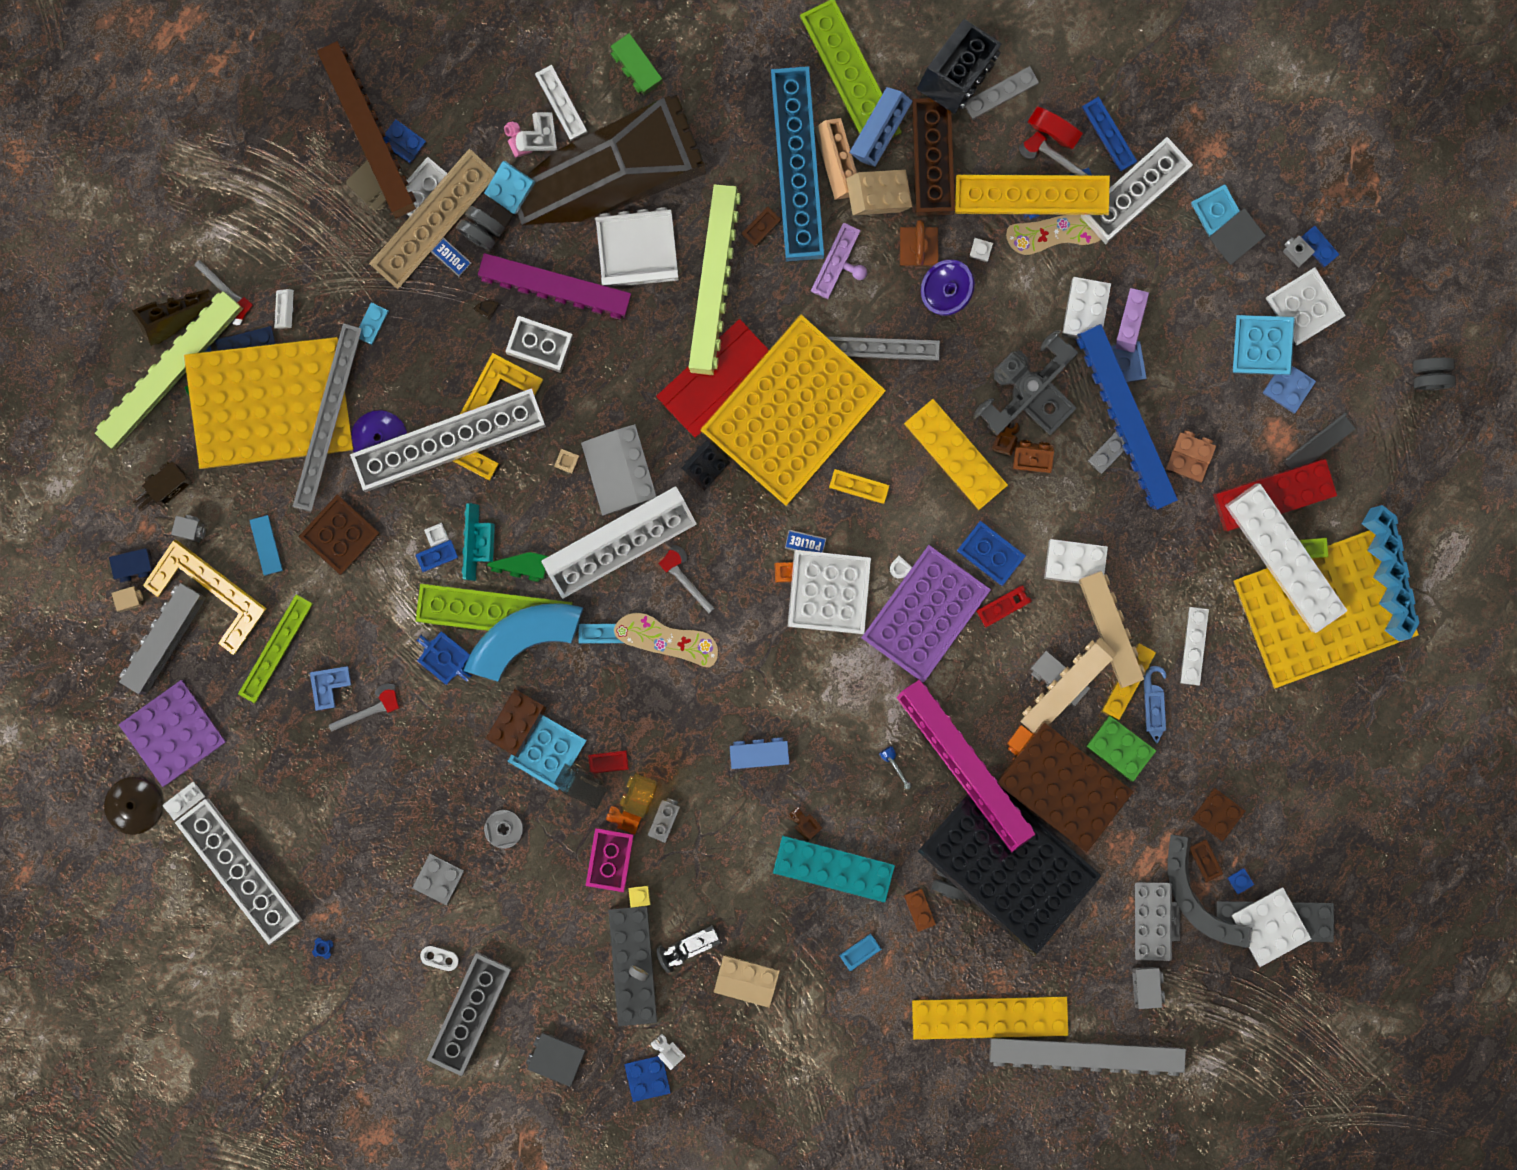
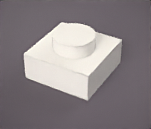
M975 238L969 257L988 262L993 243Z

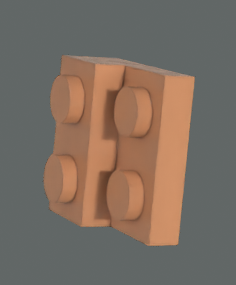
M1180 432L1165 470L1202 483L1216 446L1208 438L1203 437L1202 440L1194 438L1195 434L1192 432Z

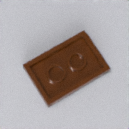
M514 689L485 739L518 758L547 707Z

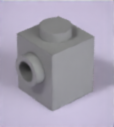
M1300 236L1296 239L1291 237L1284 244L1286 246L1283 251L1284 254L1298 268L1315 252Z

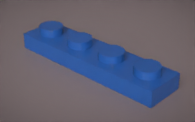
M1097 97L1083 105L1084 113L1118 170L1122 172L1136 164V158L1100 98Z

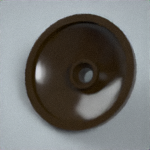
M128 777L119 780L109 789L104 801V811L107 820L117 831L124 834L137 835L150 830L158 822L162 812V799L159 791L151 782L139 777ZM130 802L134 804L131 810L128 808V803Z

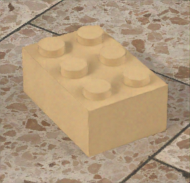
M906 170L858 172L846 178L853 215L900 213L912 207Z

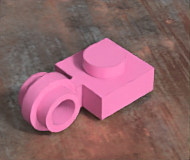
M508 122L504 127V131L507 136L512 137L508 140V143L515 158L532 153L533 151H519L517 149L516 136L520 132V127L516 122Z

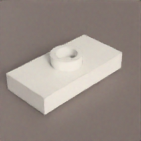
M294 290L276 291L274 325L276 329H286L292 326Z

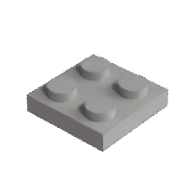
M429 854L412 888L444 905H448L464 870Z

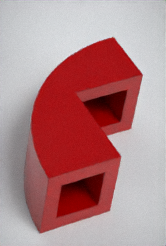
M1038 106L1027 121L1035 130L1049 134L1061 146L1074 149L1083 134L1063 118Z

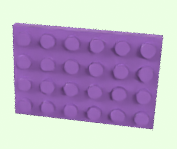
M928 545L861 639L924 683L991 589Z

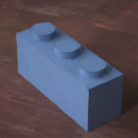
M773 738L770 743H764V739L752 740L753 744L746 745L745 741L733 742V746H730L731 769L789 765L787 741H783V738Z

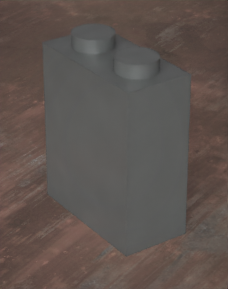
M545 1032L541 1036L537 1035L533 1044L536 1047L534 1054L530 1053L526 1064L529 1065L527 1070L571 1087L586 1049Z

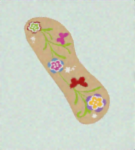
M1062 215L1038 222L1013 224L1008 227L1006 233L1007 241L1011 248L1023 255H1031L1060 243L1089 245L1101 239L1080 217L1081 215Z
M628 614L622 617L614 628L615 636L627 645L682 658L703 667L713 666L718 657L716 642L709 634L694 630L672 629L664 626L654 617L647 614Z

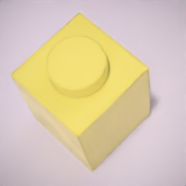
M649 885L628 888L631 907L651 905Z

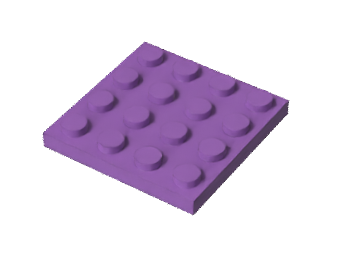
M183 680L177 682L119 724L162 787L168 785L226 743Z

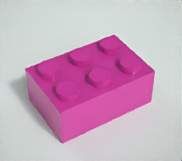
M595 828L586 886L625 892L634 840L633 834Z

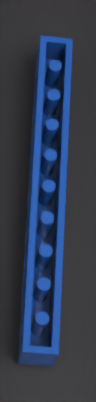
M1099 324L1078 333V339H1076L1078 346L1085 351V362L1088 367L1091 366L1094 372L1092 378L1095 384H1099L1102 390L1099 392L1103 402L1108 404L1109 409H1107L1109 417L1111 420H1115L1117 425L1115 427L1116 433L1119 437H1122L1125 443L1122 445L1123 449L1132 459L1130 464L1133 471L1139 475L1138 483L1141 489L1146 491L1147 497L1145 499L1148 506L1157 510L1177 501L1178 499L1102 325Z

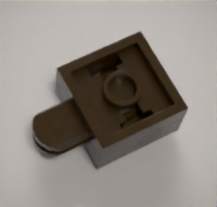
M172 461L170 463L166 462L159 468L160 471L157 474H151L144 480L145 483L142 487L145 491L134 499L133 503L135 506L139 505V511L145 510L154 501L164 507L193 482L179 465Z

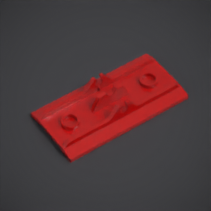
M741 319L736 321L719 337L721 348L716 354V358L719 361L718 369H714V375L691 373L688 366L656 395V398L694 438L701 433L700 429L769 351Z

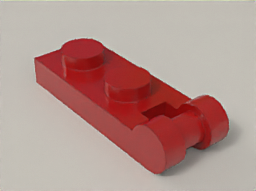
M1023 585L976 611L985 628L1032 602L1030 597L1026 596ZM1016 595H1018L1020 599V602L1017 604L1013 599V597Z

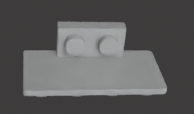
M1136 882L1135 959L1171 961L1172 941H1180V908L1177 902H1172V884Z

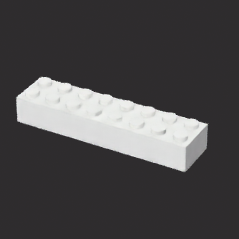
M1261 484L1253 485L1225 505L1311 632L1317 633L1347 612L1343 603Z
M675 486L545 558L541 562L563 599L697 524Z
M204 799L175 822L268 945L275 943L303 921L210 799Z

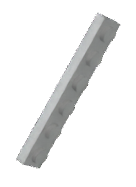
M827 337L848 357L939 361L940 341Z

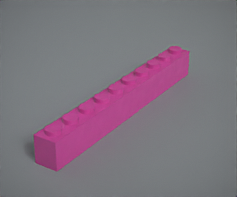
M918 680L902 690L896 697L1010 851L1013 852L1028 842L1035 835L1032 826L1025 821L1020 810L1013 805L1008 794L1001 789L996 778L989 773L986 765L980 761L974 749L968 745L962 733L956 729L950 717L941 709L939 702L929 693L927 686Z

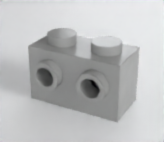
M186 515L185 518L175 517L171 535L197 543L204 539L206 528H204V524L200 522V519L190 515Z

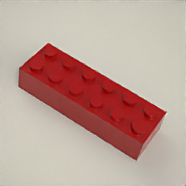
M1326 459L1316 460L1212 494L1224 531L1239 528L1225 505L1255 484H1261L1281 514L1337 496Z

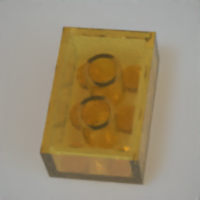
M636 773L634 777L630 776L626 786L629 787L627 795L623 794L619 804L623 806L621 810L646 818L659 782Z

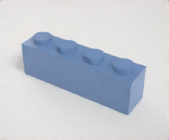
M886 87L849 153L860 162L875 167L913 101L903 92Z

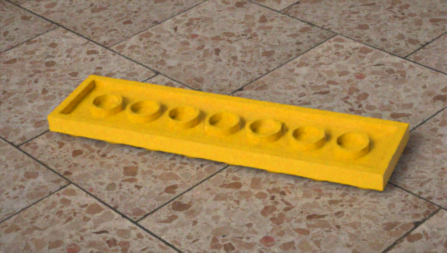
M956 175L955 214L1109 215L1110 176Z
M1066 996L912 1000L913 1040L1068 1036Z

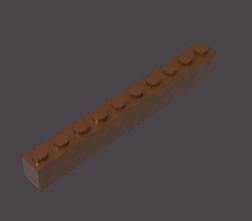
M338 41L317 50L395 219L415 210L414 202H417L413 192H408L406 188L409 183L405 175L401 176L398 171L401 169L397 158L393 160L391 156L394 151L390 143H385L383 139L386 137L382 126L378 127L376 121L379 119L375 111H370L368 105H371L367 94L363 95L361 89L364 87L360 79H355L353 75L356 70L352 62L348 63L346 57L349 55L345 47H340Z

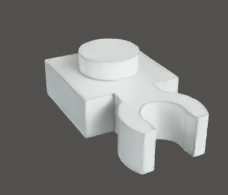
M661 1034L657 1037L658 1041L655 1039L651 1046L661 1052L658 1057L671 1070L685 1055L673 1042L669 1045L666 1037Z

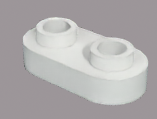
M434 946L425 947L420 954L421 961L425 965L445 971L454 970L459 963L458 956L454 952ZM429 952H432L434 954L433 959H429L427 957V954ZM448 957L453 960L451 965L446 963Z

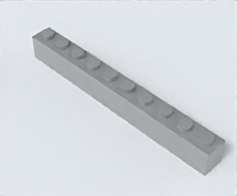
M990 1038L989 1061L993 1062V1066H1005V1063H1013V1067L1023 1068L1024 1064H1032V1068L1043 1069L1044 1065H1051V1069L1063 1070V1066H1070L1071 1070L1082 1071L1083 1067H1088L1090 1071L1102 1072V1068H1107L1113 1073H1121V1069L1129 1070V1073L1141 1074V1070L1148 1071V1074L1160 1075V1071L1168 1072L1170 1076H1179L1180 1073H1185L1186 1049Z

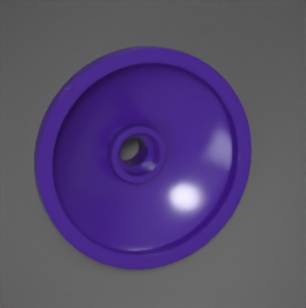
M944 260L935 264L926 273L921 284V297L924 305L933 313L942 316L959 312L972 298L975 287L974 276L965 264L957 260Z
M380 410L368 412L361 416L352 428L353 452L355 453L407 434L406 428L402 421L390 412ZM376 434L381 435V439L379 441L374 440V436Z

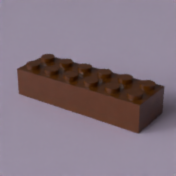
M931 98L912 99L916 216L954 215L951 111Z

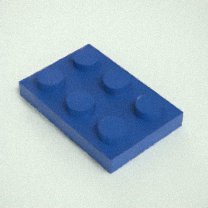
M981 521L957 550L960 555L1000 586L1004 585L1025 558L1022 552Z

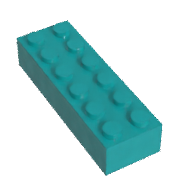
M782 836L773 873L885 903L895 865Z

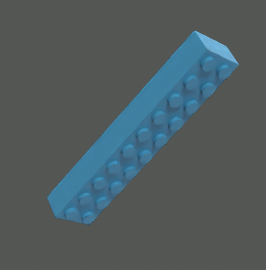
M809 66L771 69L786 262L824 259Z

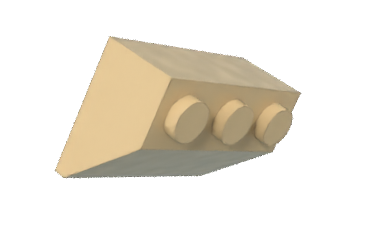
M724 955L714 993L770 1008L780 970Z

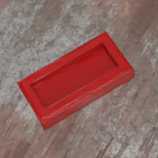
M627 750L588 755L590 774L629 770Z

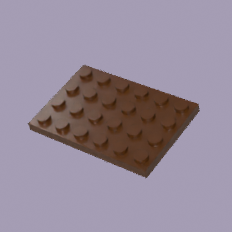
M1045 722L1041 723L997 780L999 786L1086 853L1134 792Z

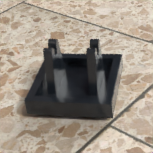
M708 440L697 447L698 450L689 460H685V464L681 468L704 491L730 463Z

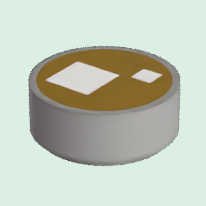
M634 965L628 971L631 976L640 981H646L649 975L646 971Z

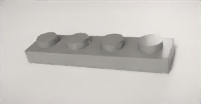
M1029 66L970 98L965 108L971 119L974 120L1038 85L1039 82Z

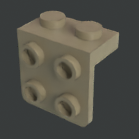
M366 160L346 180V184L370 209L376 211L377 209H382L387 202L368 160Z

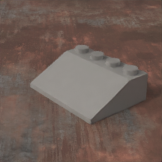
M635 424L581 442L602 516L645 504L657 497Z

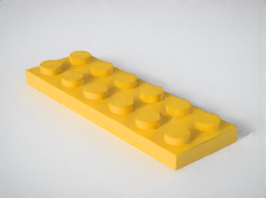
M934 399L929 401L904 423L978 510L1008 486Z

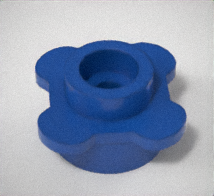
M317 938L312 954L315 957L330 958V950L334 945L333 942Z

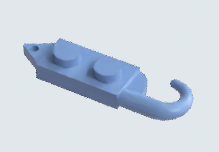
M1151 666L1146 670V675H1144L1146 732H1149L1155 743H1158L1163 732L1166 731L1164 691L1161 687L1151 684V675L1153 672L1158 671L1165 679L1166 672L1160 666Z

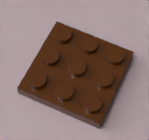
M336 495L298 537L342 576L380 533L339 495Z

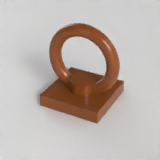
M922 220L916 222V227H900V266H934L938 263V227H924Z

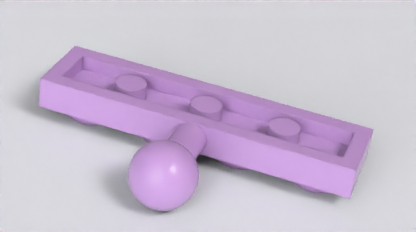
M843 222L811 289L812 293L828 300L842 269L851 272L857 280L866 278L867 269L865 266H854L846 262L861 230Z

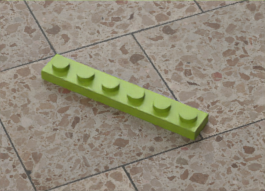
M297 594L294 596L238 693L240 696L256 704L313 603Z

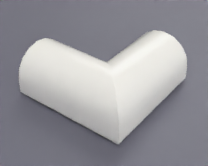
M535 112L532 114L534 131H521L517 134V149L519 151L557 150L552 112Z

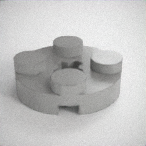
M508 810L496 811L490 815L485 823V837L493 846L506 849L513 847L521 840L523 834L522 821L515 813ZM501 824L509 827L506 835L498 831L501 828Z

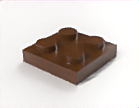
M1213 788L1191 819L1223 842L1245 813V810L1216 788Z

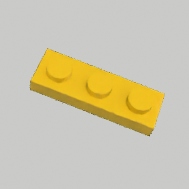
M834 469L829 488L884 504L890 485Z

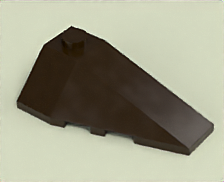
M207 289L186 294L184 298L178 300L168 298L167 302L157 304L156 301L132 311L144 337L152 346L169 339L199 315L205 307H209L213 303L212 299L214 296Z

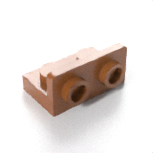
M1029 440L1017 441L1013 469L1051 473L1054 446L1048 442H1039L1038 444L1031 443Z

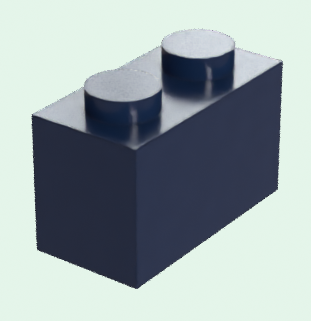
M147 548L109 557L113 578L117 581L120 580V583L132 581L131 578L136 576L139 579L149 577L150 573L154 570L151 553Z

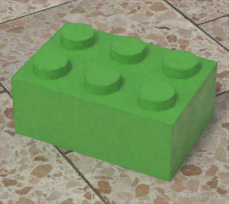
M1111 716L1105 719L1085 746V748L1131 782L1136 779L1156 752L1154 748Z

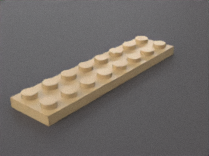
M468 149L369 264L398 289L490 184L495 172L472 150Z

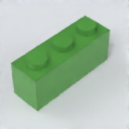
M630 33L611 45L612 52L610 54L616 63L620 61L623 66L621 70L627 78H632L634 81L632 85L638 93L642 92L645 96L663 83L661 76Z

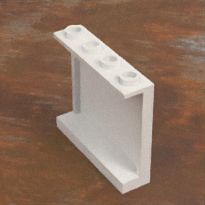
M662 207L657 208L653 212H649L648 209H642L633 214H630L629 211H623L614 216H611L610 213L599 214V217H595L602 286L619 287L679 280L671 210Z

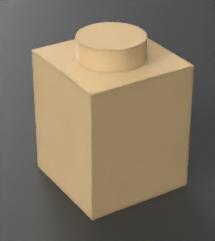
M134 586L112 593L116 610L120 613L142 606L141 601L144 600L141 590Z

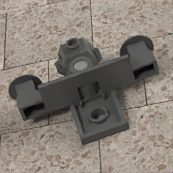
M1061 330L1050 333L1042 342L1041 352L1047 347L1055 357L1040 372L1028 371V357L1021 351H1012L994 369V379L1000 385L1014 386L1012 391L1013 400L1001 412L991 404L995 400L994 398L985 400L976 409L974 420L980 415L989 424L987 427L997 436L1024 410L1050 436L1074 412L1076 407L1051 383L1078 354L1069 343L1066 344L1058 336ZM1047 403H1051L1055 407L1052 414H1048L1044 410Z

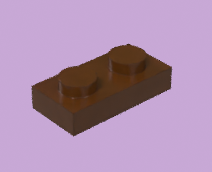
M767 206L741 235L756 247L781 222V218Z
M1207 839L1190 846V852L1205 882L1223 875Z

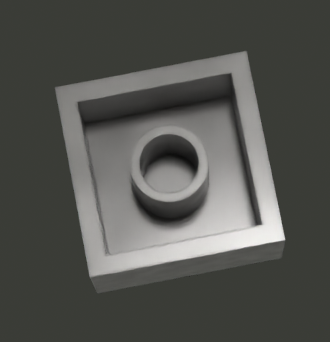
M1157 967L1132 968L1135 1007L1138 1009L1162 1008V1003H1165V993L1161 990L1160 983H1164L1163 972H1160Z

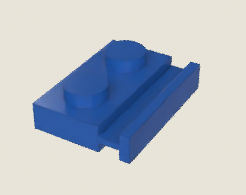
M396 119L386 131V137L383 138L385 143H390L394 153L410 165L427 143Z

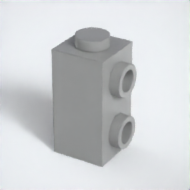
M667 798L666 801H661L648 836L664 843L667 842L680 809L677 806V801Z

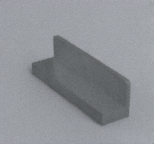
M1345 412L1283 460L1288 469L1315 461L1355 430V427L1346 417L1347 413Z

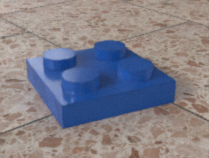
M658 1056L624 1064L633 1102L671 1093L664 1062Z

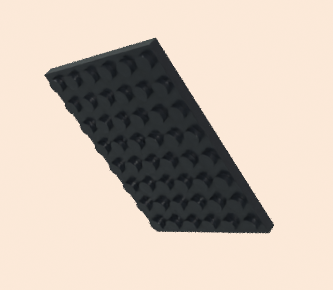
M1001 787L1008 794L1013 805L1020 810L1025 821L1032 826L1035 833L1028 842L1011 852L969 794H967L917 852L1035 957L1100 879L1101 875L1022 803Z

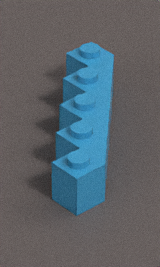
M1383 505L1370 508L1362 525L1376 535L1367 551L1381 561L1373 578L1387 588L1379 604L1393 615L1384 631L1397 641H1403L1412 638L1420 622L1418 615L1416 616L1415 599L1413 590L1409 586L1407 562H1404L1402 553L1404 551L1401 535H1398L1396 526L1398 524L1397 516Z

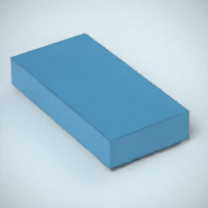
M870 933L839 956L849 971H852L882 949Z

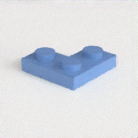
M349 667L310 672L316 711L336 708L333 689L352 686Z

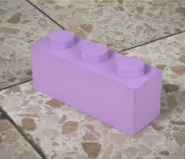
M1130 288L1117 337L1116 349L1134 353L1149 292Z

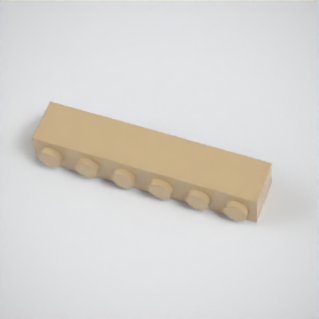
M1102 571L1080 579V586L1100 637L1117 653L1110 663L1120 688L1144 680L1143 676L1146 675L1142 664L1138 665L1136 659L1139 657L1135 646L1131 647L1129 642L1131 635L1128 628L1124 629L1122 624L1124 617L1121 610L1117 611L1115 606L1117 599L1114 592L1110 593L1108 588L1110 581L1107 574L1103 575Z
M1101 638L1096 642L1092 640L1085 647L1087 651L1083 655L1079 653L1073 659L1074 665L1071 668L1067 666L1059 674L1061 678L1058 681L1054 679L1048 685L1049 691L1046 694L1041 693L1034 700L1036 704L1033 707L1029 705L1022 713L1024 717L1020 722L1033 734L1042 722L1049 726L1115 657L1117 653Z

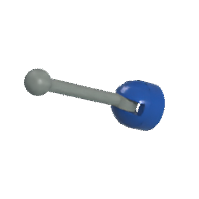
M893 746L879 753L881 758L886 762L892 763L904 782V788L910 789L911 783L907 782L894 761L896 752Z

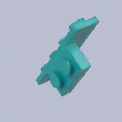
M466 503L462 575L463 580L476 581L477 562H493L495 524L479 523V505Z

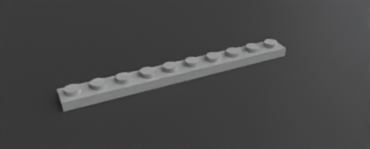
M344 323L342 325L292 506L294 508L308 512L312 511L361 328Z

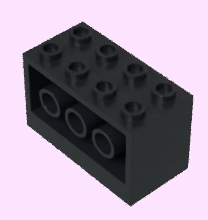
M963 19L927 67L917 90L954 114L959 108L963 110L968 102V98L974 95L977 86L981 85L987 75L985 74L990 73L994 67L996 60L1001 54L999 49L1002 43Z

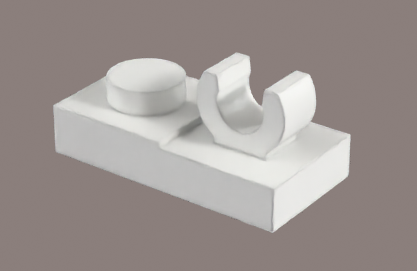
M192 782L162 806L175 821L206 796L196 783Z

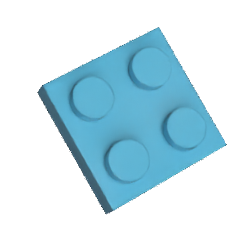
M503 161L484 194L511 213L517 214L534 186L535 181L508 162Z
M1226 185L1191 202L1208 236L1212 235L1239 212Z

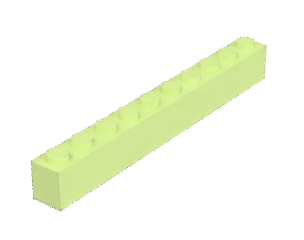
M714 184L689 361L691 373L714 375V369H718L719 360L716 358V354L721 348L719 332H723L724 325L721 317L726 311L724 296L728 295L729 289L726 280L731 275L729 259L733 258L734 249L731 248V244L736 238V230L734 229V223L738 222L736 207L741 202V193L738 192L736 186Z
M217 293L213 297V303L199 313L200 317L197 321H192L187 326V332L175 339L173 342L174 346L170 350L167 349L161 355L159 363H155L149 368V374L145 378L139 379L135 384L136 388L123 397L122 404L119 407H114L109 413L111 416L97 426L98 430L95 434L111 449L116 450L186 373L184 355L205 352L243 310L227 293Z

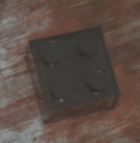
M566 763L564 764L554 783L564 794L595 809L598 808L608 790L603 785L604 781L599 779L598 775L590 771L586 773L581 767L573 763L571 766Z

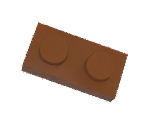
M922 889L904 895L918 932L936 925Z

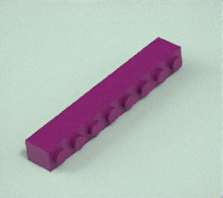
M485 253L483 254L478 272V277L484 283L492 284L496 282L502 288L511 289V287H514L523 294H529V292L536 293L538 298H554L555 302L564 305L566 302H569L575 308L584 310V307L592 309L591 312L601 315L603 312L609 313L610 317L619 320L621 317L626 318L632 297L631 293Z

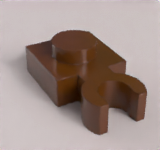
M1009 423L1005 427V431L997 435L992 447L994 451L1009 456L1012 455L1018 440L1014 435L1020 430L1018 423H1015V426L1011 429L1009 428L1011 423Z

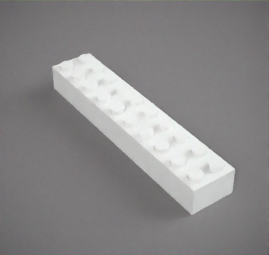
M529 389L352 453L350 456L364 492H368L544 428L545 424L533 391Z

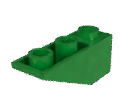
M528 552L490 562L487 566L491 568L492 572L502 574L503 571L510 572V576L521 578V575L529 576L528 580L540 582V579L545 580L547 572L541 561L549 556Z

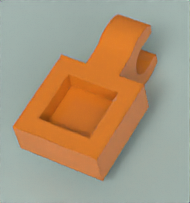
M611 806L606 820L617 823V828L635 835L641 817L627 811H623L621 814L618 808Z

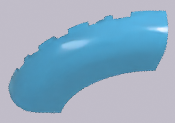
M560 603L542 604L510 614L490 628L472 650L463 671L500 682L510 663L525 650L546 642L573 644L584 608Z

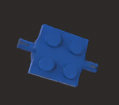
M442 631L431 641H428L422 634L419 637L423 641L419 638L416 640L425 647L423 654L417 662L444 684L448 685L457 675L466 682L469 680L467 677L471 678L472 675L463 671L470 654Z

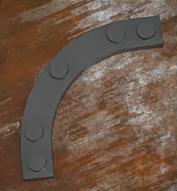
M1171 834L1167 862L1169 883L1172 884L1173 896L1182 913L1194 927L1210 938L1231 945L1250 947L1252 928L1225 922L1208 913L1203 908L1204 906L1196 894L1193 893L1189 883L1191 882L1188 867L1191 837Z

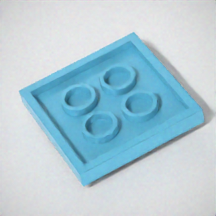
M1237 315L1233 373L1291 375L1295 318Z
M543 715L519 757L511 755L507 762L558 791L587 740Z

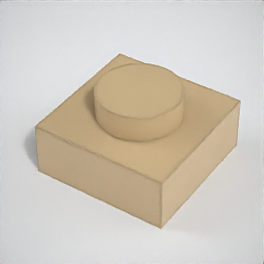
M561 449L554 467L573 474L579 455Z

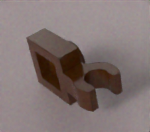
M798 807L788 814L792 821L798 823L795 829L807 842L822 829L811 814L805 817Z

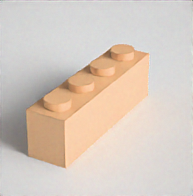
M841 118L825 120L814 127L833 196L835 200L850 198L846 178L856 174L857 171L852 155L849 153L850 147Z

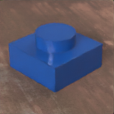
M1244 868L1227 877L1237 895L1254 885Z

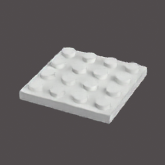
M794 550L788 627L864 634L871 558Z

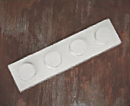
M550 65L535 73L570 141L586 134L587 130L553 66Z
M1189 607L1180 678L1181 684L1200 686L1209 609Z

